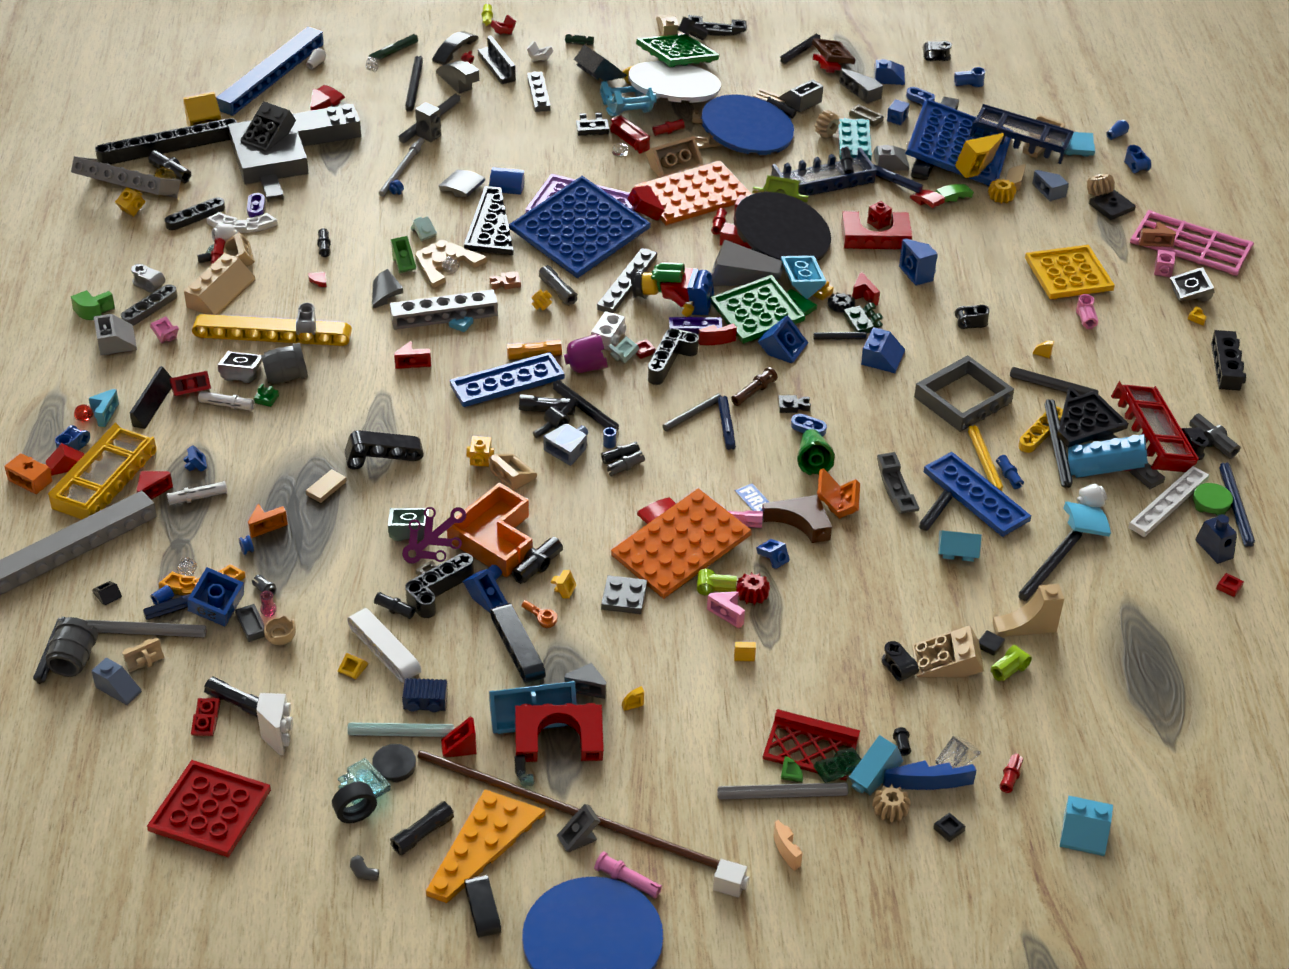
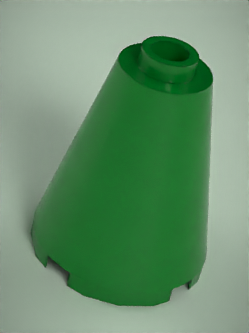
M809 429L805 431L802 435L797 455L798 466L808 475H819V471L823 468L827 472L830 471L834 466V450L817 430Z

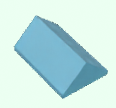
M781 256L782 264L791 284L806 299L810 298L826 284V279L815 256Z

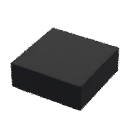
M988 630L979 639L980 649L993 656L996 655L1005 642L1004 638Z
M949 812L934 823L933 829L950 842L963 833L966 826Z

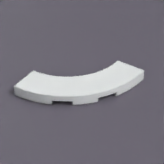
M219 212L206 219L207 224L214 228L217 224H232L235 230L240 233L262 231L278 225L277 219L268 213L250 217L247 220H237L236 217H230Z

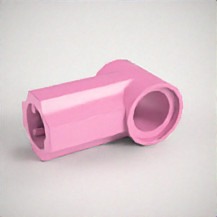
M1088 294L1081 295L1078 300L1076 313L1080 316L1082 325L1086 329H1093V327L1098 325V318L1094 309V298Z

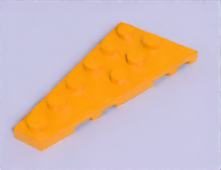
M484 789L427 887L426 896L448 903L465 888V879L473 878L475 875L478 876L482 873L483 868L488 863H493L516 842V838L524 831H529L535 821L541 820L546 815L545 809Z

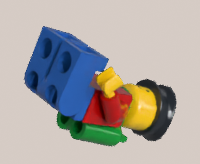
M659 263V265L654 266V270L651 273H646L644 270L638 271L635 268L631 271L633 298L638 296L647 299L648 295H657L660 292L664 299H670L678 306L683 307L682 314L685 317H690L691 314L709 315L711 309L710 297L715 296L713 278L709 271L685 268L684 263ZM692 301L693 304H686V302Z

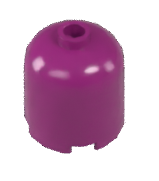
M600 334L576 339L567 345V354H564V360L566 365L569 364L574 372L584 373L608 368L606 357L604 358L603 352H601V350H604V345Z

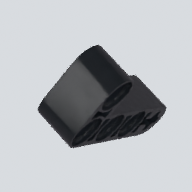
M674 328L667 330L649 362L648 382L653 385L662 384L678 354L695 356L698 353V335Z
M361 430L353 431L350 434L345 448L347 466L352 470L360 469L364 465L366 457L418 461L424 455L421 440L416 436Z
M461 553L408 581L405 585L408 605L414 606L416 608L415 612L422 618L433 617L436 614L435 597L463 583L464 580L474 574L472 555Z

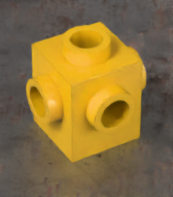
M126 187L115 203L122 211L134 217L146 201L141 197L142 193L139 190H132Z
M472 436L471 446H467L466 452L467 458H470V465L489 467L490 457L494 455L491 437Z

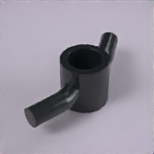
M572 396L562 410L556 406L550 407L544 414V420L547 423L533 431L534 437L538 438L552 428L557 429L564 424H569L570 418L567 414L573 409L578 399Z

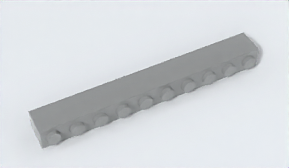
M143 491L137 492L1 559L0 595L156 518L154 502Z

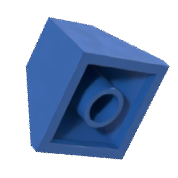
M876 60L874 64V79L881 84L905 85L904 66L891 60Z
M788 315L767 330L758 341L768 356L788 363H793L809 343Z

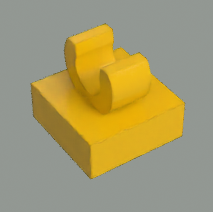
M826 281V284L814 293L813 296L823 301L833 293L834 287L829 285V281Z
M563 570L560 576H554L551 580V584H556L554 591L560 592L561 597L567 599L570 598L577 585L570 570Z

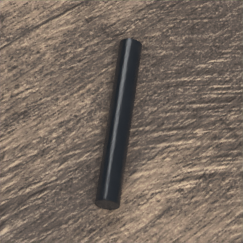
M866 332L813 333V339L867 338Z

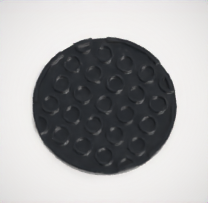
M758 192L745 197L736 208L734 225L738 230L737 233L744 243L747 242L752 247L751 249L780 261L781 256H815L816 260H821L830 247L831 232L824 218L810 205L795 197L777 192Z

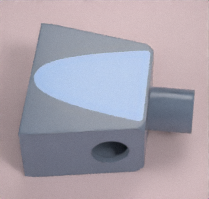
M569 424L562 425L543 436L544 451L571 466L587 448V428L583 425L577 429Z

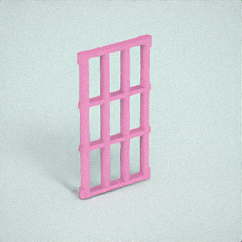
M1151 210L1147 211L1130 239V243L1139 245V238L1137 237L1141 234V229L1144 226L1155 229L1156 223L1148 221L1149 218L1178 226V229L1168 227L1176 232L1173 246L1200 253V257L1173 249V247H1144L1157 251L1175 252L1176 257L1221 270L1234 276L1239 274V270L1248 253L1254 246L1252 241L1243 240L1216 230L1188 223L1184 220L1181 221L1158 214ZM1185 228L1204 235L1211 236V238L1207 239L1191 233L1184 232L1183 229ZM1181 237L1204 244L1206 247L1203 248L1177 239ZM1217 238L1247 248L1243 250L1214 240ZM1214 247L1242 257L1238 259L1209 249ZM1209 256L1212 258H1216L1225 262L1235 264L1237 266L1236 268H1234L1231 266H1227L1218 262L1205 259V257Z

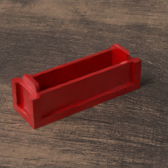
M622 115L611 119V133L616 134L637 150L639 154L650 150V136Z

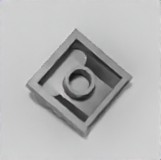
M1203 267L1170 277L1172 288L1179 301L1196 298L1199 301L1205 302L1213 297V293H1215L1214 287Z
M228 351L218 364V372L226 381L241 380L244 383H251L257 378V370L262 363L261 355Z

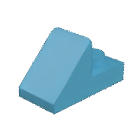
M111 389L89 398L90 409L94 412L97 424L100 427H106L119 405L116 389Z

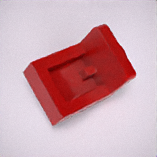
M506 15L504 22L492 20L490 26L497 34L512 35L516 20L510 15Z

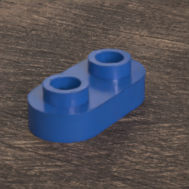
M909 87L907 89L906 97L910 101L922 105L925 98L935 101L933 93L918 87Z
M795 414L791 418V427L798 432L804 433L809 429H815L822 436L826 434L827 424L822 420L805 414Z

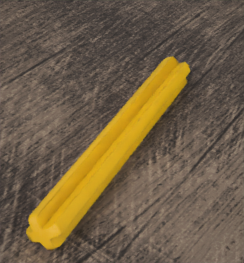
M969 426V436L988 481L1000 491H1003V484L978 426Z

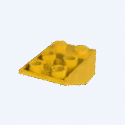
M1001 133L965 141L955 167L965 178L978 176L993 160L1004 134Z

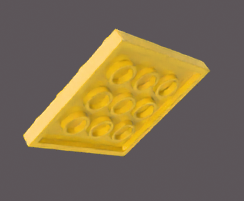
M1089 244L1028 252L1025 254L1027 263L1049 299L1114 290L1115 284Z

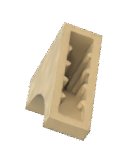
M1059 584L1039 585L1036 594L1026 605L1012 613L993 617L992 623L996 635L1008 637L1057 632L1064 603V596Z

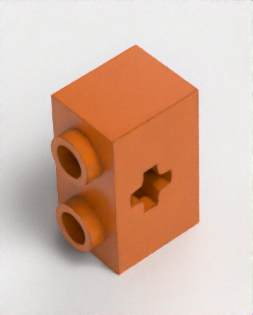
M22 453L4 466L9 481L34 494H38L52 482L51 470L46 464H42Z

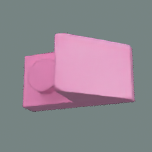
M720 592L708 595L707 610L737 628L744 625L745 610L738 606V592Z

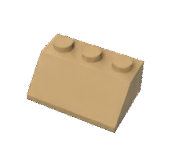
M695 136L653 147L645 152L650 168L659 178L704 166Z

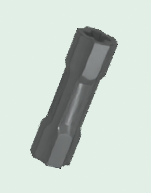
M549 265L541 267L539 277L558 294V297L566 305L574 304L577 301L578 294L563 282Z

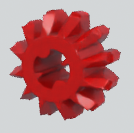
M751 572L750 575L744 573L738 579L736 592L739 593L740 601L745 600L746 604L753 603L755 606L756 602L762 604L764 600L768 599L770 585L767 577H761L760 573L755 575Z

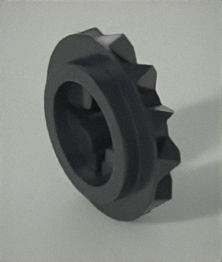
M837 292L836 295L831 294L830 298H828V306L836 312H844V309L855 307V298L851 297V294L846 295L845 293L840 294Z

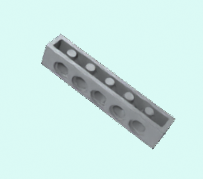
M493 289L390 303V314L393 328L396 330L449 323L452 319H464L466 316L473 319L498 316V302Z

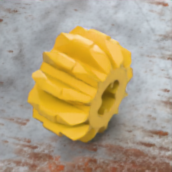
M996 179V181L991 182L988 188V195L994 202L1008 204L1009 201H1013L1016 195V186L1010 180Z

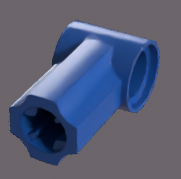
M974 67L972 71L954 73L955 86L972 85L973 87H982L984 85L985 69L982 67Z

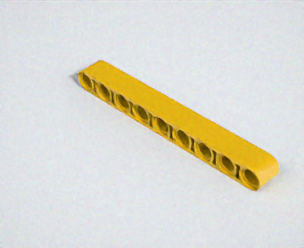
M208 314L198 315L192 327V333L199 338L334 346L347 345L352 332V327L345 322L316 321L315 335H312V333H300V335H297L295 319Z

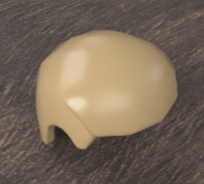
M285 615L267 621L264 626L265 638L274 645L283 646L291 642L295 637L294 619L289 620Z

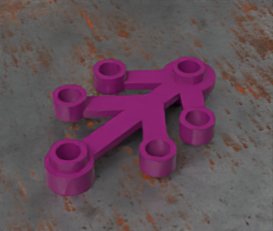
M427 507L424 510V516L426 517L424 539L418 544L417 536L421 524L418 520H411L409 522L410 539L409 544L402 551L404 560L411 564L417 563L421 558L435 559L438 562H443L447 556L445 551L431 552L423 551V549L428 545L448 546L453 549H459L462 545L460 538L438 537L454 523L463 522L466 518V511L461 507L454 508L450 513V517L433 531V519L436 515V510L433 507ZM432 509L434 511L433 516H427L426 511ZM455 512H461L462 517L456 519L454 516ZM412 522L418 523L417 529L411 528ZM457 539L460 542L458 547L452 545L453 540ZM410 550H414L416 552L415 557L409 556L408 553ZM442 552L444 554V558L442 560H439L437 558V553Z

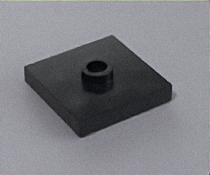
M1116 190L1108 194L1098 195L1089 200V204L1110 220L1132 212L1136 208L1135 204Z

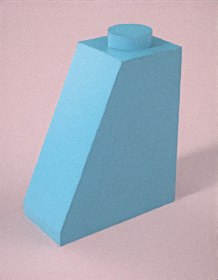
M879 735L849 776L853 784L852 787L861 794L865 792L871 795L883 783L885 770L899 767L902 764L903 758L898 747Z

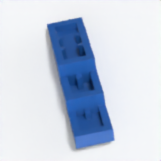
M926 760L885 770L883 785L890 787L892 784L893 788L901 786V789L906 790L956 788L974 784L977 770L973 764L952 768L950 762L929 767Z

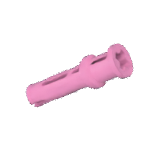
M604 851L595 863L594 870H601L609 874L611 879H620L655 899L662 890V885L629 869L623 861L614 860Z

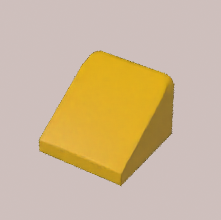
M346 652L337 672L356 680L367 667L368 662Z

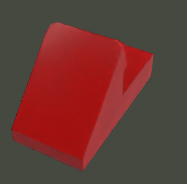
M861 272L853 286L852 297L855 300L864 297L866 301L877 306L879 305L880 291Z
M409 341L394 353L395 369L431 367L430 348L412 349V341Z

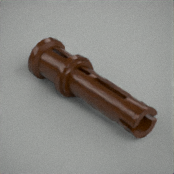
M767 367L761 375H756L753 382L731 397L733 404L739 406L757 391L766 389L769 383L775 382L778 379L776 371L771 367Z

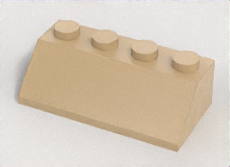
M224 253L184 290L186 307L203 314L219 315L255 280V276L239 258Z

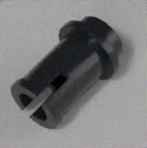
M904 727L896 728L893 733V739L896 740L901 756H907L911 753L908 739L910 733Z

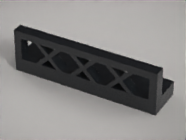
M488 36V47L478 49V55L501 84L516 81L515 64L492 36Z

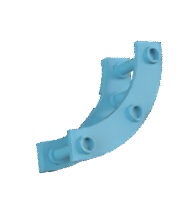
M601 81V97L603 104L608 106L606 111L610 116H619L623 111L637 109L647 113L652 110L654 103H656V94H653L652 87L648 88L645 96L633 86L611 88L608 86L607 81ZM634 92L635 97L625 98L621 95V93Z

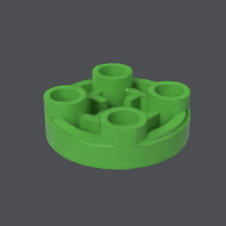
M1204 483L1196 487L1193 501L1197 511L1208 512L1218 516L1221 514L1225 515L1226 511L1231 508L1233 496L1222 485Z

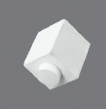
M721 859L714 875L713 890L739 898L742 889L746 890L750 877L746 876L747 866Z

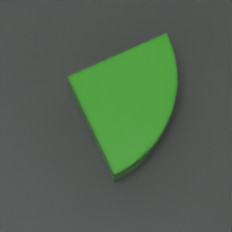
M785 756L781 779L802 783L803 774L799 765L793 759Z

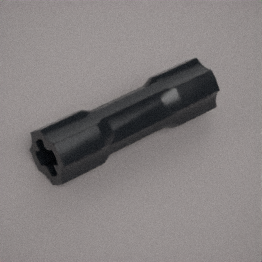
M520 394L519 410L546 412L553 406L562 410L570 399ZM576 404L567 415L575 414Z
M214 676L206 681L204 693L241 708L244 712L258 718L257 705L259 697L233 688L225 681Z
M445 801L440 802L420 820L390 838L392 848L399 855L405 854L416 846L417 842L453 819L454 811Z

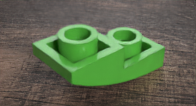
M965 184L948 185L936 190L937 193L945 197V202H957L958 197L972 198L974 193Z

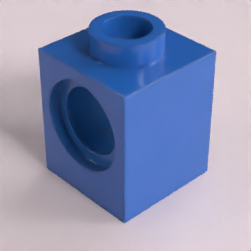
M895 99L888 108L887 122L902 125L908 117L910 103Z

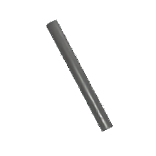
M721 394L709 398L663 424V429L668 431L718 402Z

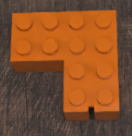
M498 483L465 509V520L461 523H454L448 528L447 538H460L462 545L459 549L472 555V557L489 567L491 565L498 566L502 571V575L508 577L512 570L524 560L526 553L533 548L532 538L515 529L529 517V500L503 484ZM462 513L457 515L455 518L460 519L462 517ZM455 539L452 541V544L458 547L460 542Z

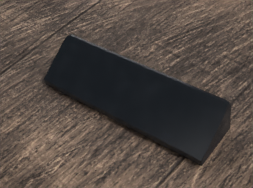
M163 366L158 368L130 411L133 427L145 429L171 390L169 378L172 377Z

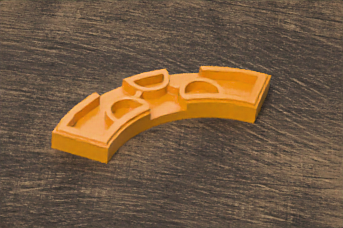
M231 564L218 571L239 581L246 577L244 571ZM172 571L158 584L160 589L168 585L174 594L188 595L192 593L200 578L185 576Z

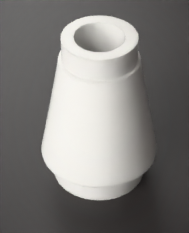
M321 48L314 49L306 66L313 70L326 59L325 51Z

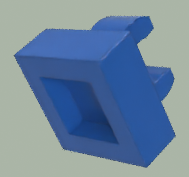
M194 445L187 449L188 456L183 459L187 463L185 468L192 471L196 467L202 472L207 468L205 455Z

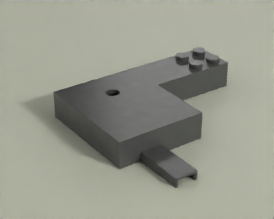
M353 104L294 113L293 116L296 122L289 134L268 151L240 141L251 121L228 124L230 142L244 184L261 182L267 202H269V198L281 196L283 200L284 196L278 179L309 174L304 146L362 137L360 119Z

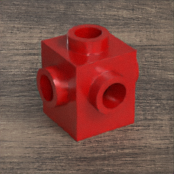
M882 201L869 206L867 223L877 230L890 225L892 208Z

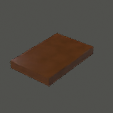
M813 39L812 44L827 62L855 65L856 59L840 41Z

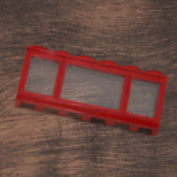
M1119 381L1111 397L1120 399L1118 407L1125 408L1127 404L1129 405L1125 413V419L1132 420L1134 416L1136 417L1131 429L1133 432H1139L1142 428L1143 432L1141 435H1145L1146 443L1148 440L1150 442L1147 448V456L1153 457L1155 453L1157 454L1151 468L1153 470L1187 472L1192 466H1195L1199 458L1157 387L1122 385Z

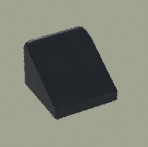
M111 581L101 584L92 590L103 605H107L122 597L117 584Z

